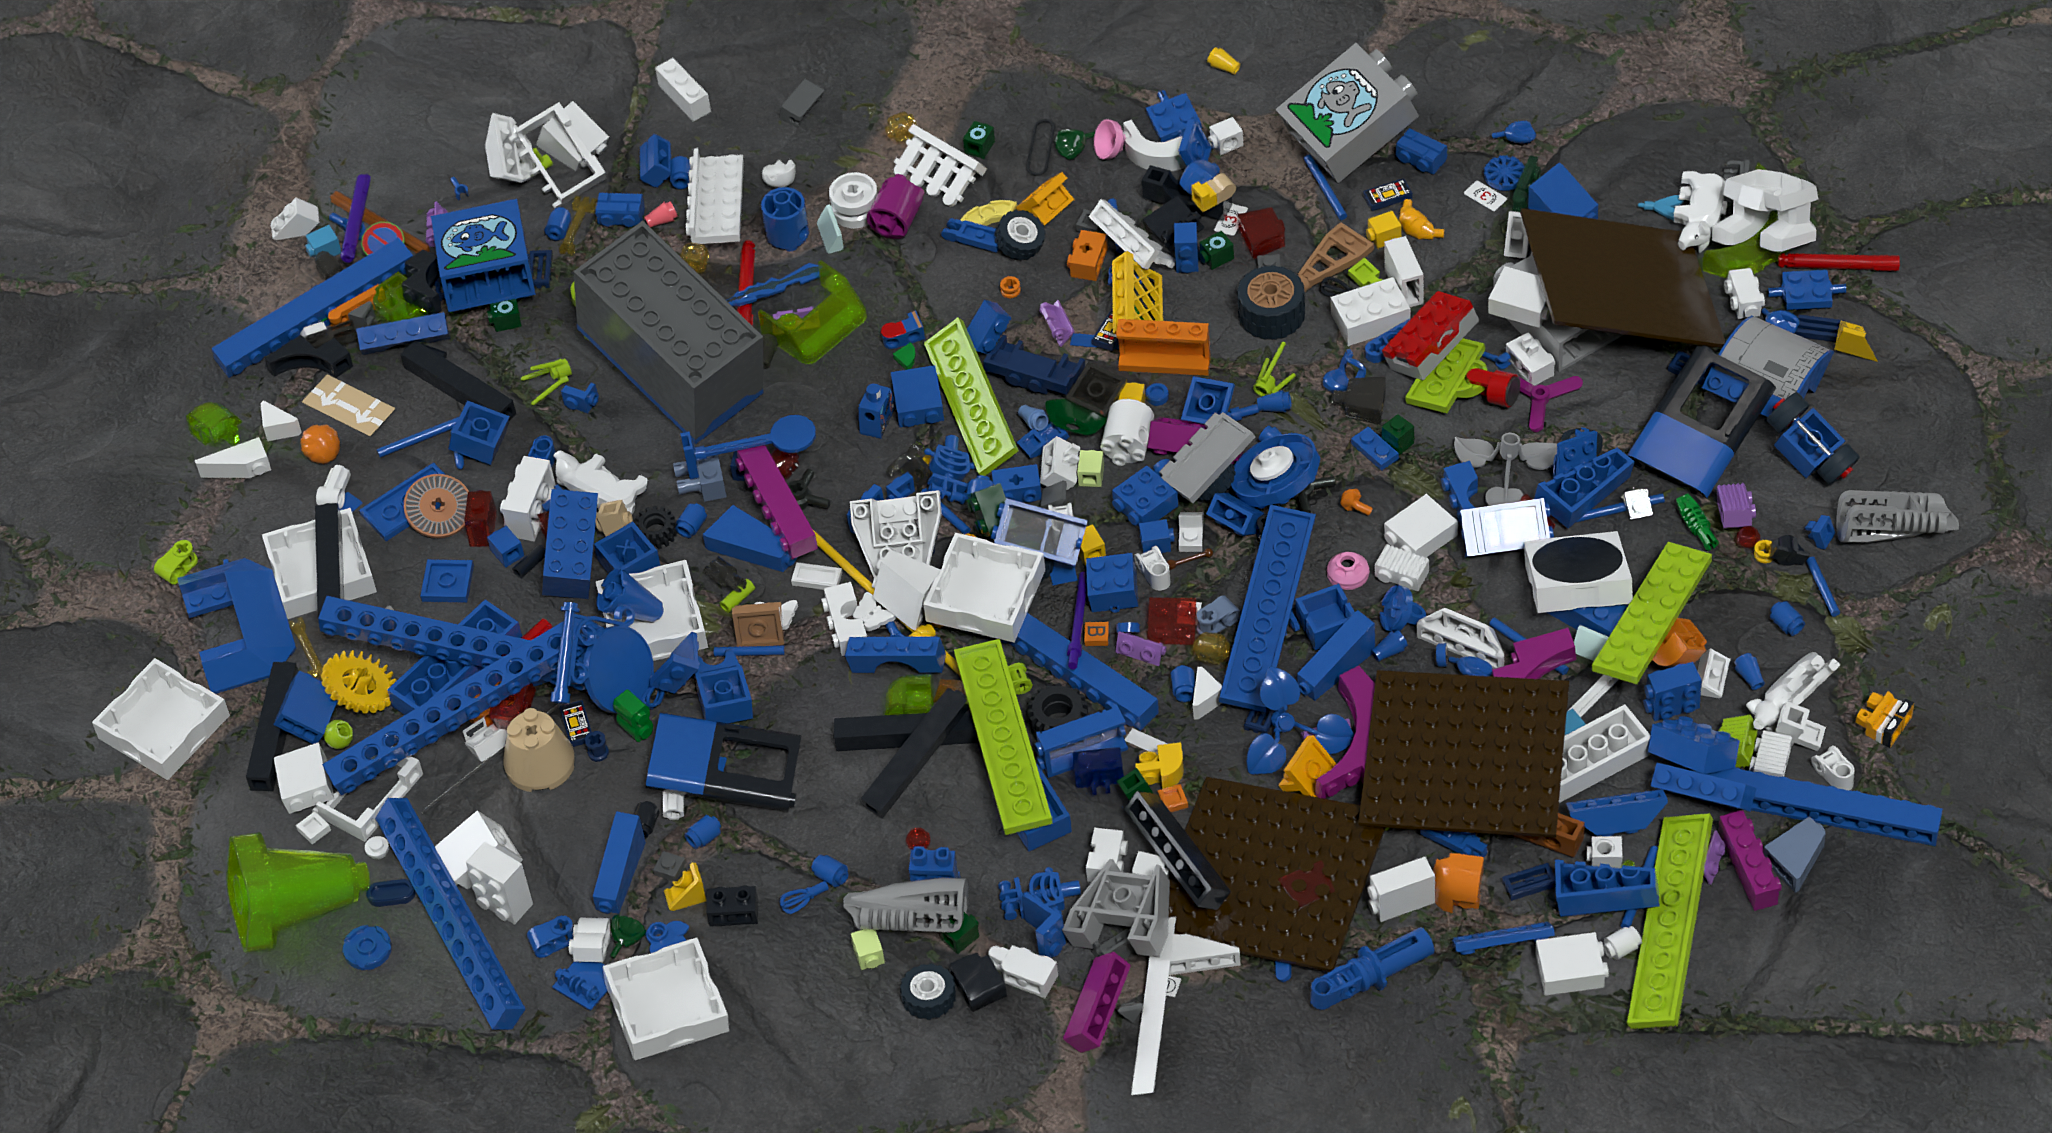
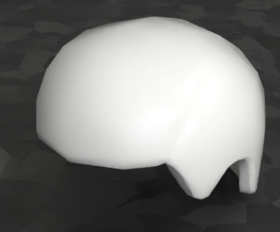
M778 160L774 165L764 167L762 172L764 182L774 188L787 187L795 178V163L789 160L787 164H783Z

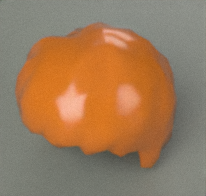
M327 424L309 427L303 432V436L300 439L301 451L311 462L327 464L335 460L340 451L338 433Z

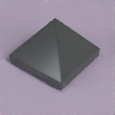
M1139 1000L1116 1006V1010L1132 1023H1134L1143 1009V1004Z

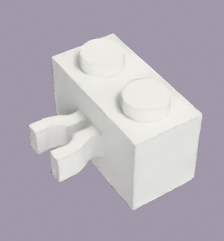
M1529 332L1506 344V352L1511 356L1508 361L1511 362V365L1525 381L1535 386L1554 376V357L1542 348L1540 341L1534 339Z
M1058 436L1043 446L1040 483L1048 487L1064 480L1067 483L1066 491L1072 488L1077 482L1078 452L1080 447Z

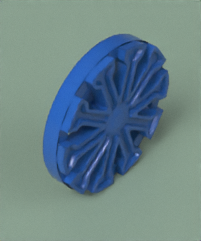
M1508 155L1492 158L1484 168V178L1487 184L1495 189L1512 190L1520 186L1525 180V166L1517 158L1508 157Z

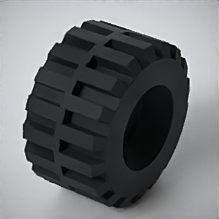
M1056 683V686L1046 685V689L1040 688L1037 690L1038 694H1033L1031 701L1028 703L1031 734H1034L1036 741V732L1040 731L1042 734L1043 731L1088 716L1085 696L1080 694V690L1077 688L1072 689L1071 685L1068 684L1066 686H1062V683ZM1056 713L1068 714L1066 717L1060 719H1053L1049 717Z

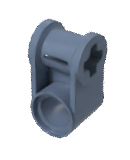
M1220 596L1212 603L1198 610L1197 620L1199 623L1197 624V633L1201 637L1211 638L1228 626L1235 624L1241 616V611L1226 596Z

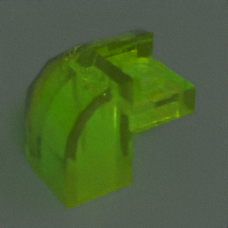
M400 272L395 273L375 288L376 293L372 301L379 315L387 323L420 317L427 312L405 301L401 283L408 278Z
M206 402L196 406L186 415L191 435L205 446L211 441L216 443L221 438L232 446L240 442L237 426L242 421L227 407L217 402Z
M905 675L898 677L890 683L885 697L884 715L928 713L932 706H934L935 686L933 675Z

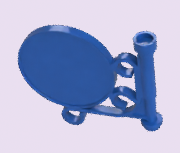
M564 602L563 607L560 609V611L565 612L563 635L560 642L556 687L554 692H551L550 702L569 704L570 694L568 693V686H570V683L582 684L583 682L593 702L599 708L609 713H617L613 707L614 699L627 689L641 700L643 694L650 687V678L654 674V664L651 650L640 633L629 627L635 620L634 609L629 605L618 606L614 612L615 620L597 616L574 614L580 612L578 604ZM625 610L627 613L626 621H616L622 619V613ZM592 620L614 626L607 627L596 634L593 626L584 624ZM581 627L586 629L588 633L586 641L579 633ZM577 643L581 646H588L583 663H575ZM575 667L579 670L578 679L574 675Z

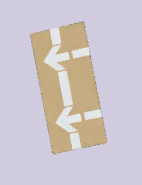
M326 375L302 401V403L368 436H371L395 410L394 407L330 375Z

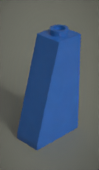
M734 505L703 533L707 550L784 572L798 558L792 559L788 551H783L779 540L781 538L779 535L775 536L772 528Z
M1357 610L1297 673L1300 692L1305 696L1308 695L1314 701L1339 682L1341 674L1357 667L1372 655L1371 650L1375 648V623Z
M616 811L593 893L596 910L603 913H620L646 844L640 816Z

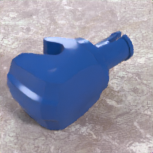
M1196 160L1190 163L1184 170L1180 179V185L1192 195L1191 185L1197 182L1203 184L1212 180L1220 172L1219 166L1205 160Z

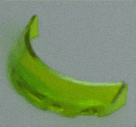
M1759 162L1757 163L1755 170H1766ZM1778 210L1772 211L1762 229L1746 241L1723 249L1706 250L1703 254L1702 270L1722 278H1728L1730 270L1751 268L1752 273L1755 274L1763 271L1764 267L1772 262L1777 263L1779 254H1786L1789 249L1780 252L1760 247V233L1778 220Z

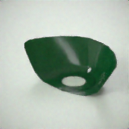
M1053 399L1045 402L1049 420L1055 426L1083 435L1094 434L1107 422V417L1098 409L1077 400ZM1066 424L1077 425L1080 429H1071Z

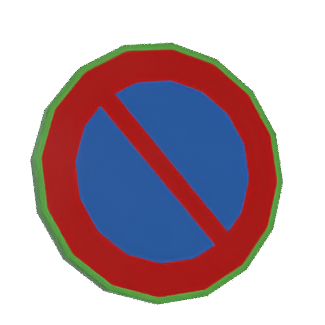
M378 222L365 230L362 235L361 246L363 252L368 256L398 237L403 243L405 239L402 230L397 225L390 222Z

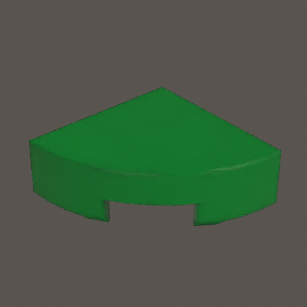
M910 342L893 353V358L906 370L913 367L916 353L913 344Z

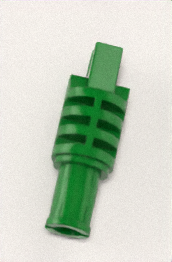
M1688 493L1678 497L1676 504L1692 534L1699 537L1706 550H1711L1710 544L1713 549L1716 548L1719 541L1710 530L1711 523L1701 507Z

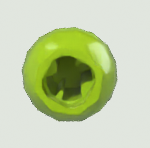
M341 719L331 721L326 726L323 735L324 740L329 747L343 749L353 740V730L346 721Z

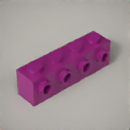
M1741 810L1720 816L1718 833L1725 843V848L1754 911L1778 905L1779 891L1782 888L1779 878L1774 877L1772 873V864L1769 857H1765L1763 854V845L1760 838H1756L1753 833L1754 826L1750 818L1747 819L1744 811Z
M1114 951L1094 959L1063 1037L1064 1041L1080 1053L1100 1047L1131 965Z

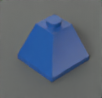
M1193 376L1181 420L1204 425L1214 413L1220 415L1223 412L1227 415L1235 384Z

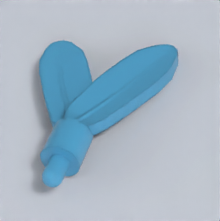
M1673 195L1656 202L1645 201L1644 203H1638V207H1643L1644 210L1654 209L1659 214L1674 220L1675 208L1673 207L1681 205L1684 200H1679L1680 195Z

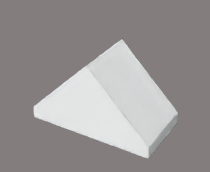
M264 400L261 402L263 428L267 441L299 436L302 433L298 418Z
M1197 667L1193 699L1194 719L1198 720L1222 704L1219 702L1222 685L1203 667Z

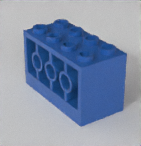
M551 489L542 595L589 599L598 493Z

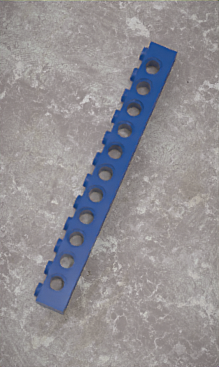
M326 596L318 618L320 631L327 635L344 636L350 640H362L373 645H385L395 650L412 651L418 655L435 656L441 660H453L463 665H475L482 668L504 657L500 655L509 654L531 641ZM585 652L576 658L575 663L584 662ZM575 667L574 671L576 679H578L579 677V670L577 667ZM552 670L545 674L540 680L556 685L557 670ZM584 682L582 684L570 683V686L577 690H587Z
M564 621L322 764L340 795L352 792L360 784L374 779L377 774L387 768L394 767L407 756L416 754L419 749L436 742L439 737L456 730L466 721L478 717L480 713L488 708L497 706L503 699L517 694L530 683L539 681L542 676L552 670H557L560 649L556 648L560 646ZM577 643L576 658L587 650V646H581ZM440 718L437 722L433 723L435 719Z
M387 798L376 816L379 826L492 1030L513 1029L525 1011L523 1003L408 798Z

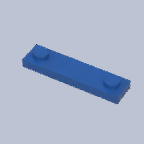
M1542 922L1454 937L1452 943L1456 952L1471 954L1475 952V949L1532 939H1534V942L1536 940L1549 939L1548 937L1555 936L1554 927L1550 922Z

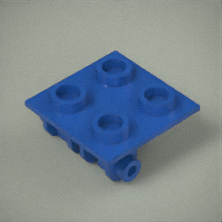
M574 961L568 969L559 968L556 971L555 977H557V982L552 988L591 1011L608 991L603 973V966L605 965L601 962Z

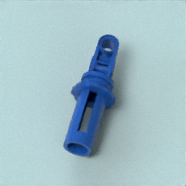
M1420 927L1374 951H1371L1367 946H1362L1358 950L1359 958L1348 960L1347 964L1335 968L1312 982L1311 1004L1317 1009L1324 1010L1344 999L1352 997L1360 991L1365 992L1369 990L1372 985L1377 990L1384 989L1387 986V977L1434 954V945L1430 936Z

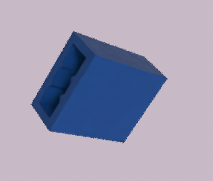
M935 365L891 372L900 428L944 421Z
M298 671L291 681L273 725L312 744L318 743L325 733L326 726L330 721L338 700L330 698L331 694L325 692L326 687L322 685V681L310 674Z

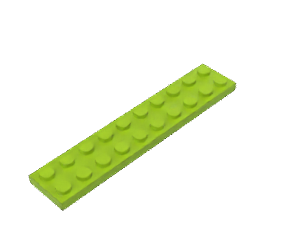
M1000 639L955 649L956 662L1005 835L1053 824Z
M1710 813L1664 817L1655 864L1660 906L1647 908L1627 1021L1630 1029L1678 1026L1705 870L1704 866L1713 823Z

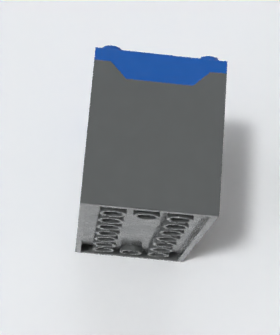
M641 221L574 271L577 329L683 433L690 432L695 445L763 394V336L644 221Z

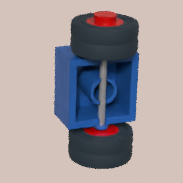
M1798 392L1791 394L1786 400L1782 398L1773 407L1775 410L1767 418L1768 423L1778 433L1784 432L1774 446L1805 478L1818 469L1817 473L1829 485L1834 484L1840 478L1845 479L1853 471V465L1859 460L1860 456L1850 445H1843L1845 440L1814 408L1801 419L1799 418L1810 405Z

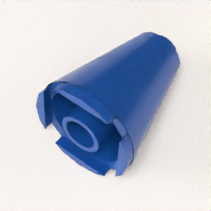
M614 569L603 581L601 586L605 588L603 593H598L597 607L600 611L614 615L615 609L618 606L629 605L634 609L635 619L654 622L663 615L662 601L626 571ZM625 610L622 613L623 617H627Z

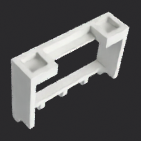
M559 102L515 129L516 133L509 137L511 142L519 139L525 149L519 153L520 157L524 158L530 155L537 167L531 170L532 175L534 176L541 172L548 185L542 188L543 192L547 193L553 190L557 196L558 201L553 204L554 208L561 207L606 179L604 169L596 157L591 155ZM553 117L557 118L594 174L563 194L559 192L523 137Z
M407 756L396 764L402 767L397 773L399 781L374 810L367 808L357 821L334 809L347 794L345 793L341 796L338 791L334 794V799L329 800L326 804L318 801L312 812L315 811L325 821L365 842L379 826L376 816L387 798H403L423 775L420 762L412 756Z

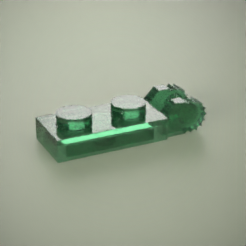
M1530 155L1513 194L1512 211L1520 212L1521 208H1527L1526 200L1527 195H1529V186L1533 184L1534 179L1538 180L1541 172V167L1538 166V157Z

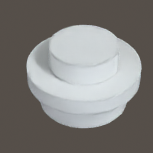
M381 836L372 837L365 843V852L373 859H382L389 850L388 841Z

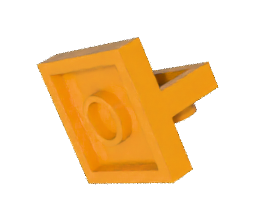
M1060 172L1045 181L1015 208L1018 211L1028 210L1029 213L1038 217L1045 226L1074 200L1062 185L1067 177L1063 172Z
M1309 735L1304 739L1284 769V778L1278 786L1282 791H1300L1303 795L1317 797L1315 795L1316 779L1330 771L1337 763L1315 736Z

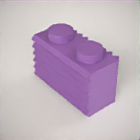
M1733 483L1727 486L1725 484L1717 486V505L1723 529L1752 526V518H1756L1755 504H1752V492L1746 490L1744 483L1741 485Z

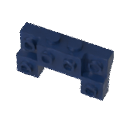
M1006 335L1001 336L996 347L987 354L983 361L984 370L1005 376L1007 383L1044 394L1052 390L1067 395L1073 383H1078L1086 368L1085 359L1080 358L1078 363L1069 361L1068 354L1065 353L1057 365L1056 360L1024 351L1023 341L1021 340L1016 345L1007 343Z

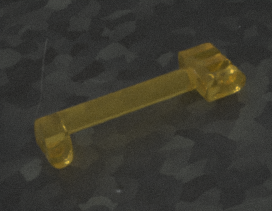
M575 196L572 207L577 212L560 246V254H566L568 250L569 255H574L575 245L572 241L585 213H594L598 203L597 198H592L589 203V197H584L581 202V196Z
M297 618V623H294L293 620L289 621L292 632L297 635L313 668L307 674L314 678L319 677L323 681L321 674L324 665H321L305 633L306 626L303 618Z

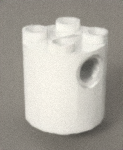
M1121 399L1110 406L1100 448L1104 454L1112 459L1114 464L1123 466L1126 463H1135L1145 459L1151 421L1154 420L1152 409L1146 404L1132 399Z

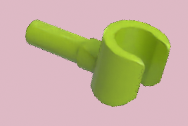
M537 148L533 149L544 169L553 165L552 160L547 154L542 156Z

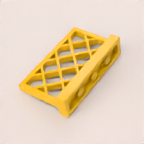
M1124 252L1112 261L1114 334L1117 332L1118 319L1141 320L1139 317L1142 316L1144 320H1152L1148 314L1150 311L1155 321H1163L1162 275L1151 269L1142 268L1134 261L1132 253ZM1134 270L1138 274L1139 278H1136V276L1134 275ZM1148 277L1154 280V287ZM1140 280L1143 282V284H1144L1145 287L1147 288V290H1148L1147 292H1145V290H1144L1143 287L1141 286V284H1140V282H1139ZM1134 287H1135V289L1137 290V292L1139 293V296H1138V297H1137V295H1136L1135 292H1134ZM1150 293V295L1152 296V298H1153L1154 301H1155V305L1153 304V302L1151 301V299L1149 298V296H1148L1147 294ZM1140 298H1142V300L1144 301V303H1145L1146 306L1148 307L1147 310L1144 308V306H1143L1142 303L1140 302V300H1139ZM1134 305L1136 306L1140 314L1136 313V311L1134 310Z

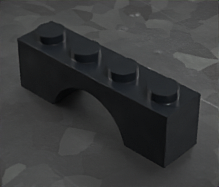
M1150 165L1142 178V194L1145 199L1165 204L1178 196L1191 212L1197 211L1199 214L1220 220H1225L1232 207L1231 196L1227 200L1202 212L1192 200V195L1183 189L1180 182L1167 169Z

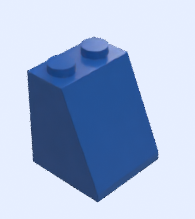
M1561 163L1555 165L1529 186L1528 209L1598 219L1597 202Z

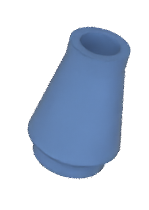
M1022 405L1018 410V415L1026 422L1030 429L1035 428L1036 431H1041L1048 425L1049 418L1044 410L1027 405Z

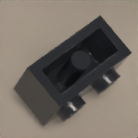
M742 885L740 887L707 889L706 914L709 927L758 924V895L756 886Z

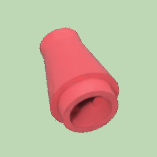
M664 201L651 213L644 216L650 228L672 222L674 218L678 217L671 201L667 203Z

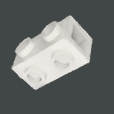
M1751 268L1730 270L1728 279L1724 282L1726 294L1730 295L1731 309L1735 310L1738 319L1760 316L1761 308L1765 305L1763 293L1759 292L1758 278L1754 277Z

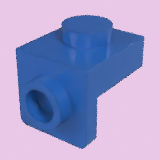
M590 383L586 391L567 385L561 391L564 406L585 413H589L592 406H595L599 399L596 384Z
M906 472L902 476L895 478L892 483L886 486L888 496L886 499L904 498L915 491L913 476Z

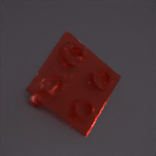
M1149 597L1148 640L1156 643L1162 642L1163 644L1195 645V622L1198 612L1196 598Z

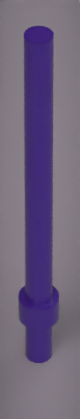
M1084 571L1079 574L1072 638L1067 651L1069 656L1068 667L1070 669L1078 667V659L1082 654L1080 642L1087 593V572Z

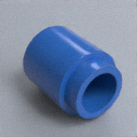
M683 156L675 157L671 160L670 182L675 188L684 189L690 183V160Z
M562 207L555 208L551 212L545 227V233L549 238L553 240L565 238L571 223L570 212Z
M697 503L688 504L676 522V531L686 538H691L692 535H695L707 518L705 508Z
M1787 601L1777 602L1770 610V619L1786 634L1795 636L1805 626L1803 616Z
M1185 665L1176 667L1171 672L1173 695L1180 702L1191 701L1194 699L1196 683L1194 670Z
M705 815L688 828L685 838L694 849L703 848L721 834V824L716 817Z
M819 855L812 863L811 869L815 876L834 887L844 884L848 878V867L829 855Z

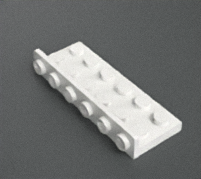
M696 148L694 149L693 157H690L691 170H689L690 183H688V223H686V234L691 236L692 245L740 241L743 155L700 158L699 149Z

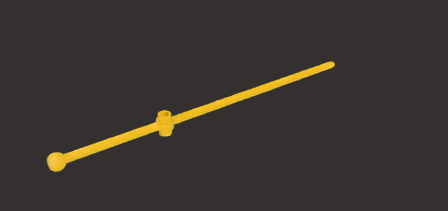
M814 531L817 546L867 592L873 595L875 588H872V583ZM898 619L912 632L909 637H934L936 635L933 626L930 624L918 626L916 630H913ZM945 650V663L960 676L956 660Z

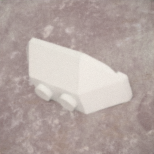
M493 113L485 143L490 177L512 182H524L534 178L536 175L533 176L531 170L535 168L534 161L530 155L524 158L520 157L519 153L525 148L519 139L514 142L509 140V137L516 133L515 129L517 126L515 125V120L512 117ZM524 135L523 137L525 138V140L527 141V143L529 144V146H530L531 149H532V145H531L530 141H529L528 138Z
M1447 608L1434 612L1417 622V638L1434 645L1447 643L1449 651L1463 657L1471 656L1483 659L1490 663L1493 669L1504 666V653L1494 629L1490 626Z

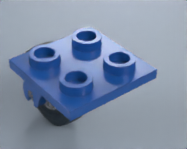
M1583 427L1571 429L1563 433L1561 442L1557 443L1556 475L1566 474L1580 464L1585 465L1592 462V459L1601 452L1603 447L1601 434L1595 430Z

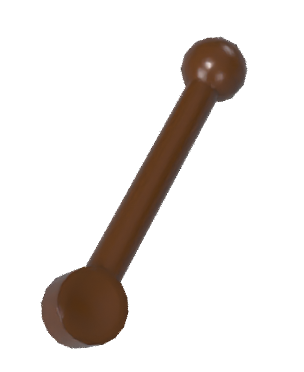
M1207 548L1202 553L1177 561L1168 560L1169 570L1175 569L1176 565L1204 556L1211 557L1213 550Z

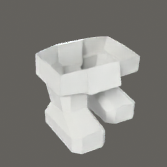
M1760 169L1726 179L1723 195L1734 200L1733 215L1712 226L1713 241L1724 245H1735L1760 237V247L1780 252L1816 241V227L1810 221L1811 202L1818 200L1817 188L1814 184L1785 173ZM1778 210V220L1768 227L1770 211Z

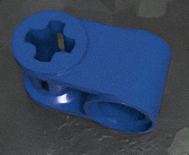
M546 435L537 437L533 442L528 457L550 460L552 468L556 460L553 456L556 451L552 439Z
M558 916L544 924L534 926L528 931L527 938L535 955L539 958H544L569 946L570 939H574L573 924L569 917Z

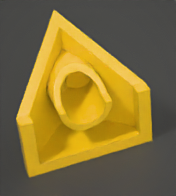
M1841 320L1834 350L1878 362L1865 338L1866 332L1863 326Z
M694 862L690 864V868L687 871L682 872L683 876L677 882H672L673 886L670 889L666 888L664 890L671 911L706 902L701 876L697 864Z

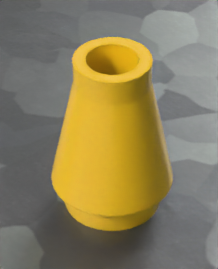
M1217 47L1211 51L1207 59L1211 67L1230 72L1234 75L1238 72L1241 65L1222 48L1218 49Z

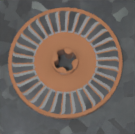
M431 474L418 479L410 486L404 498V514L408 523L418 533L427 537L446 538L455 535L467 525L472 515L473 503L470 492L462 482L449 475ZM436 502L441 503L440 510H436Z

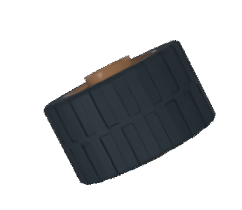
M1262 266L1251 270L1240 280L1239 287L1237 288L1238 317L1241 326L1248 333L1261 339L1273 340L1287 337L1301 327L1305 319V290L1301 278L1295 272L1282 266Z

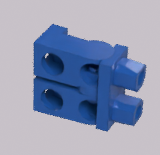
M915 846L911 850L910 881L941 877L961 878L960 872L957 870L955 851H950L948 847L926 850L924 847Z

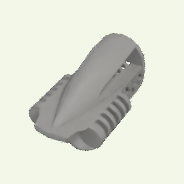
M1848 490L1839 497L1836 529L1840 542L1870 543L1909 538L1923 533L1935 532L1943 534L1948 530H1959V521L1947 508L1942 496L1937 493ZM1853 498L1855 502H1852L1851 506H1847L1846 502ZM1874 499H1876L1878 502L1874 505H1869V503H1873Z
M941 877L894 883L869 891L848 893L844 897V908L851 914L858 929L955 932L960 929L964 919V912L966 913L968 909V882L966 878ZM953 916L956 919L955 924H950L948 919ZM923 918H931L930 923H926V920ZM939 918L942 919L941 924H938Z

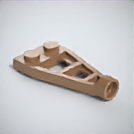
M1340 222L1325 235L1298 273L1304 284L1305 292L1313 285L1323 281L1324 278L1333 276L1357 264L1374 250V244ZM1332 246H1335L1346 253L1347 256L1335 261L1326 253ZM1319 260L1329 266V268L1321 272L1312 267Z

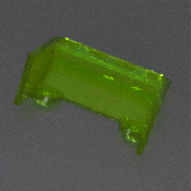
M822 260L818 262L821 286L826 288L831 295L807 315L801 318L794 313H787L776 320L762 309L758 311L762 335L803 364H813L867 318L866 308L847 278Z

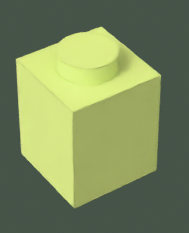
M1080 450L1077 471L1079 486L1102 487L1104 472L1103 451Z
M864 929L851 933L853 948L861 970L875 968L885 963L883 949L876 930Z

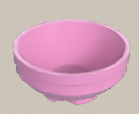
M1106 119L1096 129L1094 149L1097 156L1101 159H1112L1123 150L1126 136L1118 122Z
M1342 552L1333 556L1328 562L1327 578L1332 585L1340 584L1343 590L1359 588L1368 580L1369 566L1366 559L1360 554ZM1349 559L1354 562V565L1344 567L1341 562Z

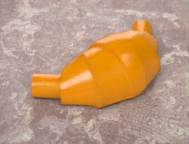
M1410 199L1404 200L1403 207L1400 209L1399 223L1406 234L1417 239L1433 240V237L1444 238V229H1434V225L1420 211L1412 207Z

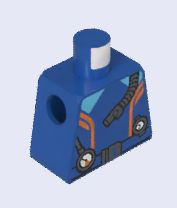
M874 383L867 386L859 405L860 434L879 439L882 438L896 408L890 388Z

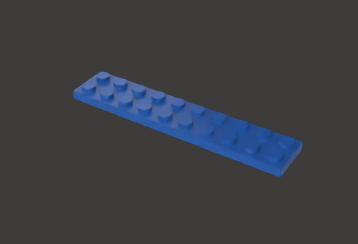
M1270 505L1219 702L1266 712L1267 707L1264 706L1260 699V688L1268 667L1277 668L1316 514Z

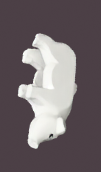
M1684 171L1681 183L1690 184L1691 186L1681 187L1679 200H1688L1690 205L1675 206L1674 222L1686 225L1679 238L1678 246L1681 250H1685L1690 246H1697L1698 252L1701 253L1710 243L1712 226L1720 222L1721 214L1726 215L1728 202L1724 201L1725 196L1723 195L1726 182L1721 176L1716 174Z
M557 451L553 455L557 460L555 473L556 481L559 485L566 486L570 491L598 493V509H600L602 503L623 500L627 511L633 514L636 505L635 499L637 495L646 490L647 478L639 475L636 480H619L618 477L603 466L605 459L598 454H595L592 459L582 464L575 457L563 451Z
M1811 652L1801 658L1767 690L1764 701L1755 699L1746 704L1749 711L1754 715V728H1765L1767 731L1775 732L1781 709L1787 701L1796 705L1802 703L1840 666V663L1835 659L1825 663L1824 659L1816 652Z

